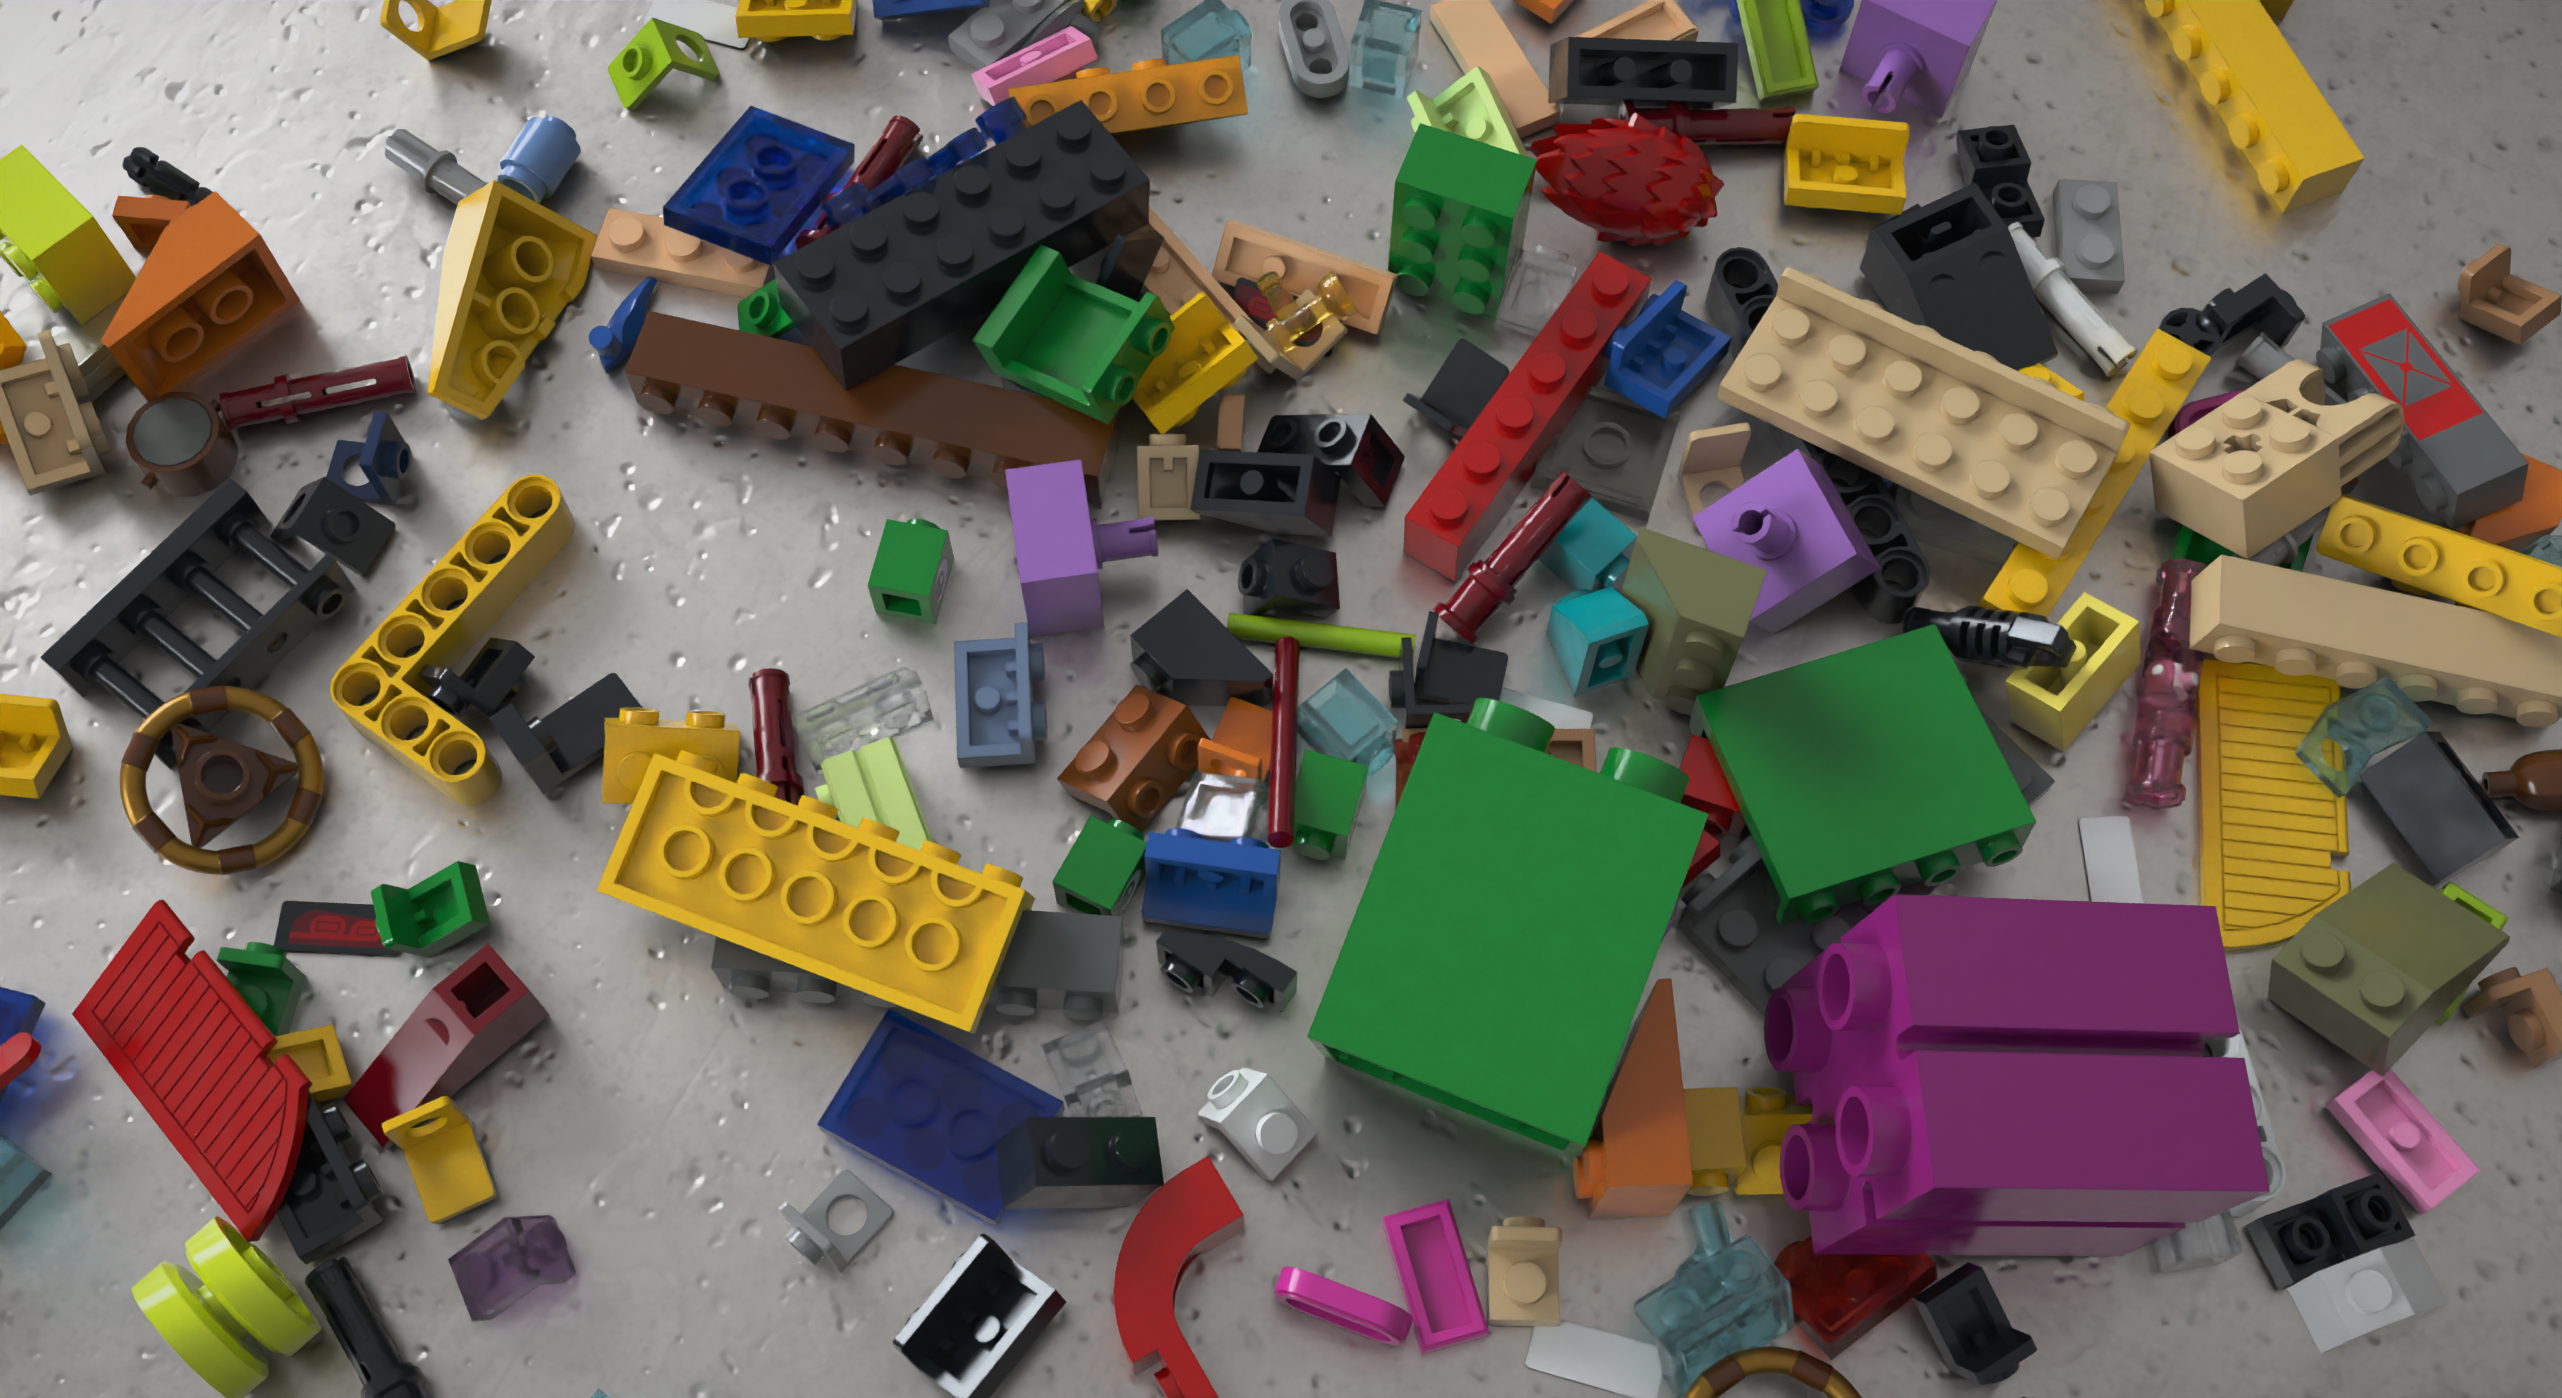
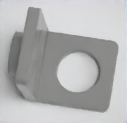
M850 1170L842 1171L802 1214L787 1201L778 1208L792 1227V1230L785 1236V1239L814 1266L824 1257L840 1273L858 1256L894 1215L891 1207ZM844 1197H854L861 1200L867 1209L865 1224L859 1231L851 1235L835 1233L830 1229L827 1221L831 1206L837 1200Z

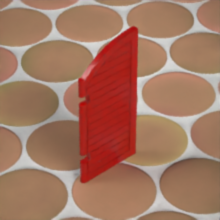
M159 900L154 903L72 1015L247 1242H255L260 1239L273 1220L295 1172L303 1142L307 1119L308 1091L312 1086V1082L289 1054L280 1056L275 1064L267 1057L278 1040L206 951L197 952L190 960L185 952L194 942V936L165 900Z

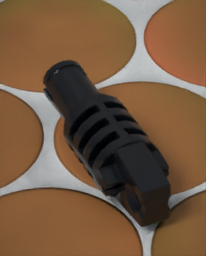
M1966 606L1957 612H1943L1913 607L1908 611L1903 621V633L1936 624L1951 654L1962 662L2011 669H2027L2028 666L2066 668L2077 649L2074 641L2069 638L2068 632L2062 625L2050 623L2046 620L2045 616L2027 612H2014L1979 606Z

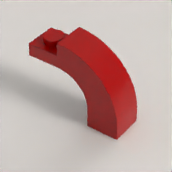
M1209 1156L1169 1179L1143 1205L1124 1238L1115 1271V1315L1127 1360L1135 1376L1160 1361L1163 1369L1153 1374L1165 1398H1218L1217 1393L1182 1335L1174 1315L1175 1299L1179 1285L1192 1264L1211 1249L1244 1230V1214Z

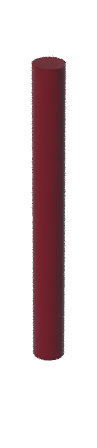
M1282 637L1276 641L1274 656L1267 841L1276 848H1286L1294 842L1300 643L1292 637Z

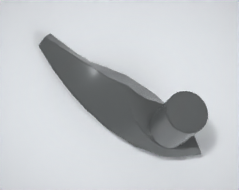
M1072 0L1052 13L1015 52L1069 26H1073L1088 36L1094 46L1102 36L1104 29L1083 14L1085 8L1084 0Z

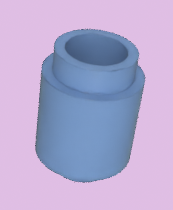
M546 116L545 118L531 117L501 160L500 167L502 171L498 176V182L539 204L543 198L552 197L581 153V148L575 140V131L567 123L554 116Z

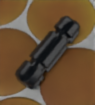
M135 147L131 154L124 157L122 161V167L127 171L129 178L143 187L150 186L149 191L155 195L164 196L171 200L188 201L193 206L213 193L207 187L199 188L200 183L169 162L165 160L158 161L159 156L146 147Z

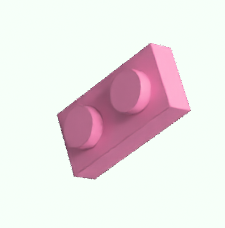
M1069 26L972 73L971 76L982 98L996 109L1000 107L1010 108L1008 88L1075 79L1076 72L1084 70V66L1098 60L1091 39L1073 26Z
M2391 1069L2383 1077L2374 1070H2371L2325 1106L2420 1215L2432 1210L2481 1171Z

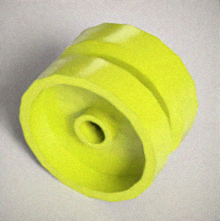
M217 1216L185 1242L186 1256L199 1278L177 1263L163 1261L133 1286L131 1290L136 1302L148 1320L196 1373L226 1398H244L270 1374L266 1355L255 1338L269 1350L291 1357L320 1332L322 1328L315 1315L277 1265L251 1242H247L243 1235L232 1225Z

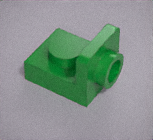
M248 942L244 950L221 947L216 961L229 971L227 975L228 980L274 1036L289 1034L306 976L286 958L287 952L279 947L260 942Z

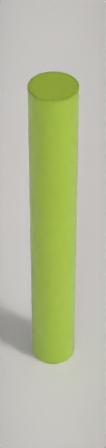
M1229 613L1227 629L1237 639L1276 643L1282 637H1292L1299 641L1300 646L1398 658L1401 638L1411 637L1412 656L1414 655L1416 634Z

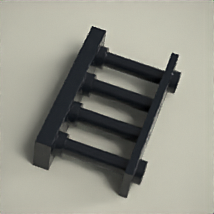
M229 478L40 658L80 696L85 697L96 685L101 684L145 720L148 715L165 702L119 665L144 639H150L198 678L184 693L189 692V690L222 685L252 690L323 620L334 616L343 607L347 596L355 587L337 561L330 555L326 554L309 570L260 532L259 529L269 520L250 494ZM242 549L291 588L264 615L213 575L237 550ZM191 594H197L245 633L218 660L166 620ZM231 710L193 715L179 723L209 733ZM171 729L160 739L155 752V756L170 770L177 764Z

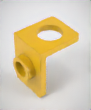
M384 0L380 17L382 27L428 61L481 41L485 37L492 0H456L437 8L428 0H403L413 7L418 17L417 31H412L405 26L400 18L398 6L401 0Z
M449 1096L437 1098L382 1123L381 1126L385 1136L404 1151L428 1220L433 1224L444 1222L495 1198L496 1189L469 1116ZM439 1117L427 1125L411 1128L424 1120Z

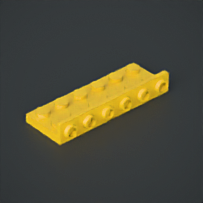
M681 750L675 761L654 753L596 891L975 1034L1024 909L1031 911L1035 900L1030 893L1020 888L1023 881L1022 876L989 863L985 864L982 874L959 866L958 863L962 856L960 853L930 841L924 840L920 851L897 843L900 834L898 830L868 818H862L859 827L856 828L835 820L839 811L836 807L805 795H801L798 805L775 798L778 790L776 785L746 773H740L737 783L714 775L718 765L695 754Z

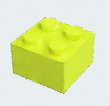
M22 144L0 159V240L3 242L0 244V258L19 278L24 276L28 281H31L33 278L36 279L29 284L30 288L54 314L64 308L82 326L129 292L136 276L94 216Z

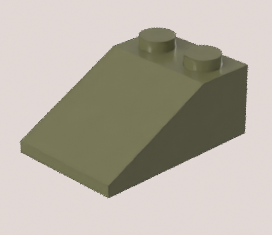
M2392 863L2315 914L2272 958L2268 999L2383 1077L2509 943L2510 936L2395 863Z

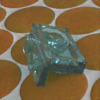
M1749 1235L1740 1237L1634 1303L1636 1316L1657 1343L1663 1379L1678 1398L1686 1394L1700 1373L1727 1354L1730 1355L1748 1348L1763 1347L1795 1327L1790 1283Z

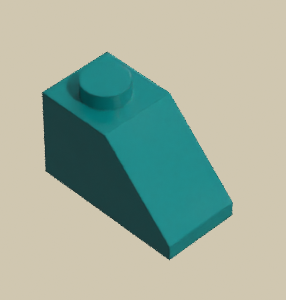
M1613 587L1592 593L1589 589L1576 590L1562 597L1557 604L1552 605L1546 633L1574 697L1633 678L1649 622L1644 612Z

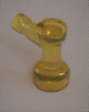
M1276 271L1264 274L1257 281L1259 290L1263 296H1267L1270 307L1276 315L1266 325L1285 353L1296 347L1293 342L1331 315L1339 320H1346L1359 312L1354 301L1333 271L1319 280L1317 284L1319 295L1300 308L1292 295L1283 287V281Z

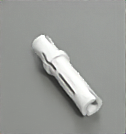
M2019 222L2008 226L2036 298L2102 368L2103 373L2107 377L2114 375L2126 366L2128 362L2125 358L2133 359L2138 352L2136 347L2132 346L2066 276L2064 273L2066 265L2058 257L2050 258L2026 233Z

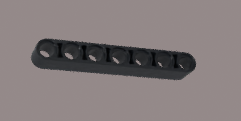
M1743 247L1730 248L1719 256L1716 260L1706 296L1707 309L1717 329L1732 337L1729 352L1734 361L1773 302L1778 289V283L1764 258L1754 250ZM1730 284L1740 285L1743 288H1736ZM1767 423L1784 457L1799 449L1820 463L1830 480L1831 478L1842 479L1851 486H1839L1831 480L1858 529L1869 530L1878 537L1877 539L1863 536L1880 566L1879 570L1854 584L1852 588L1863 609L1871 618L1885 624L1903 622L1908 611L1916 607L1929 583L1930 570L1924 555L1882 477ZM1884 581H1896L1906 591L1893 590Z

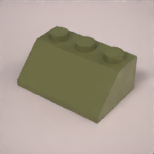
M1640 527L1621 595L1644 612L1649 622L1636 668L1652 697L1665 701L1666 705L1674 711L1692 715L1696 695L1725 686L1746 633L1767 570Z

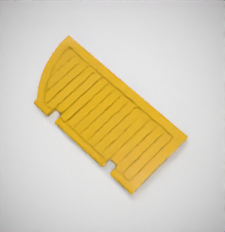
M2198 658L2194 663V671L2199 678L2198 684L2195 685L2201 906H2216L2224 951L2249 950L2275 945L2292 939L2315 914L2351 891L2350 872L2331 869L2332 855L2340 857L2349 855L2344 740L2342 738L2324 736V724L2338 725L2343 722L2341 686L2336 683V680L2310 674L2301 676L2285 675L2279 673L2275 667L2268 665L2230 663L2221 660Z

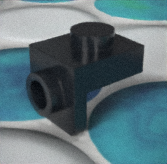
M2266 273L2237 292H2234L2231 288L2223 290L2209 301L2202 310V312L2214 320L2219 328L2220 341L2216 351L2251 328L2259 335L2264 332L2270 340L2280 348H2283L2289 343L2305 319L2304 312L2297 306L2294 298L2285 290L2280 289Z
M1272 538L1244 560L1238 575V589L1242 594L1243 614L1262 616L1273 607L1328 618L1340 609L1336 552Z
M491 637L461 677H458L448 668L426 664L417 675L433 688L428 697L451 715L460 718L464 713L489 718L500 703L510 700L521 689L526 680V673L524 671L535 656L517 641Z
M1967 1262L1913 1297L1948 1370L1979 1385L1998 1383L2011 1377L2019 1369L2020 1362L2037 1351V1347L2030 1335L2012 1328L1983 1268Z

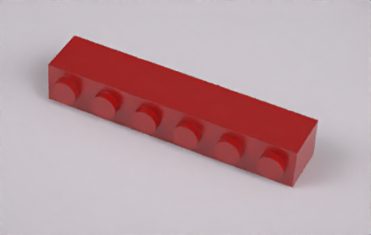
M1600 251L1406 514L1404 519L1403 553L1450 580L1457 581L1606 373L1610 360L1605 357L1607 344L1621 325L1629 327L1638 318L1641 308L1648 299L1652 278Z

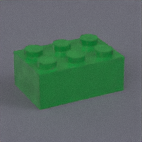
M1420 123L1395 180L1388 271L1398 274L1395 286H1398L1410 295H1426L1454 304L1458 309L1469 314L1482 313L1498 319L1521 262L1537 160Z

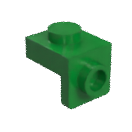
M457 861L409 889L381 884L371 890L376 914V928L381 936L383 946L388 950L431 958L490 925L476 865Z

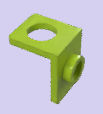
M653 17L608 66L609 75L623 107L629 110H635L672 69L710 81H714L720 75L701 34ZM676 40L689 46L697 55L699 62L686 56L679 48Z

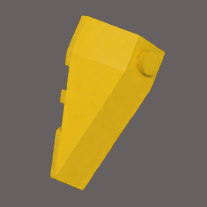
M496 180L491 181L459 201L443 256L428 394L481 420L489 417L525 368V361L537 344L549 335L556 325L554 322L567 303L574 300L583 288L597 235Z

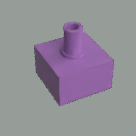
M1862 0L1839 70L1867 83L1861 91V98L1870 109L1874 107L1880 94L1884 92L1885 98L1877 110L1879 113L1892 112L1897 106L1899 98L1937 116L1943 117L1971 69L1997 0Z
M1799 449L1794 450L1692 517L1710 551L1767 570L1749 623L1772 634H1776L1880 569L1878 562L1824 467Z
M1081 459L1006 469L1018 570L1030 638L1105 628L1098 569H1103L1102 562L1158 556L1153 516H1147L1144 519L1097 525L1096 519H1090Z

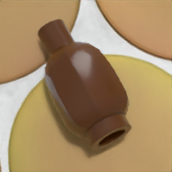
M2562 749L2525 754L2515 761L2509 771L2484 772L2482 775L2483 790L2489 798L2512 796L2523 806L2531 809L2562 811Z

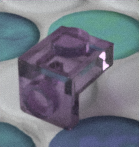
M551 1215L504 1217L448 1259L472 1322L492 1320L539 1285L565 1283L576 1275V1270L567 1251L565 1237Z

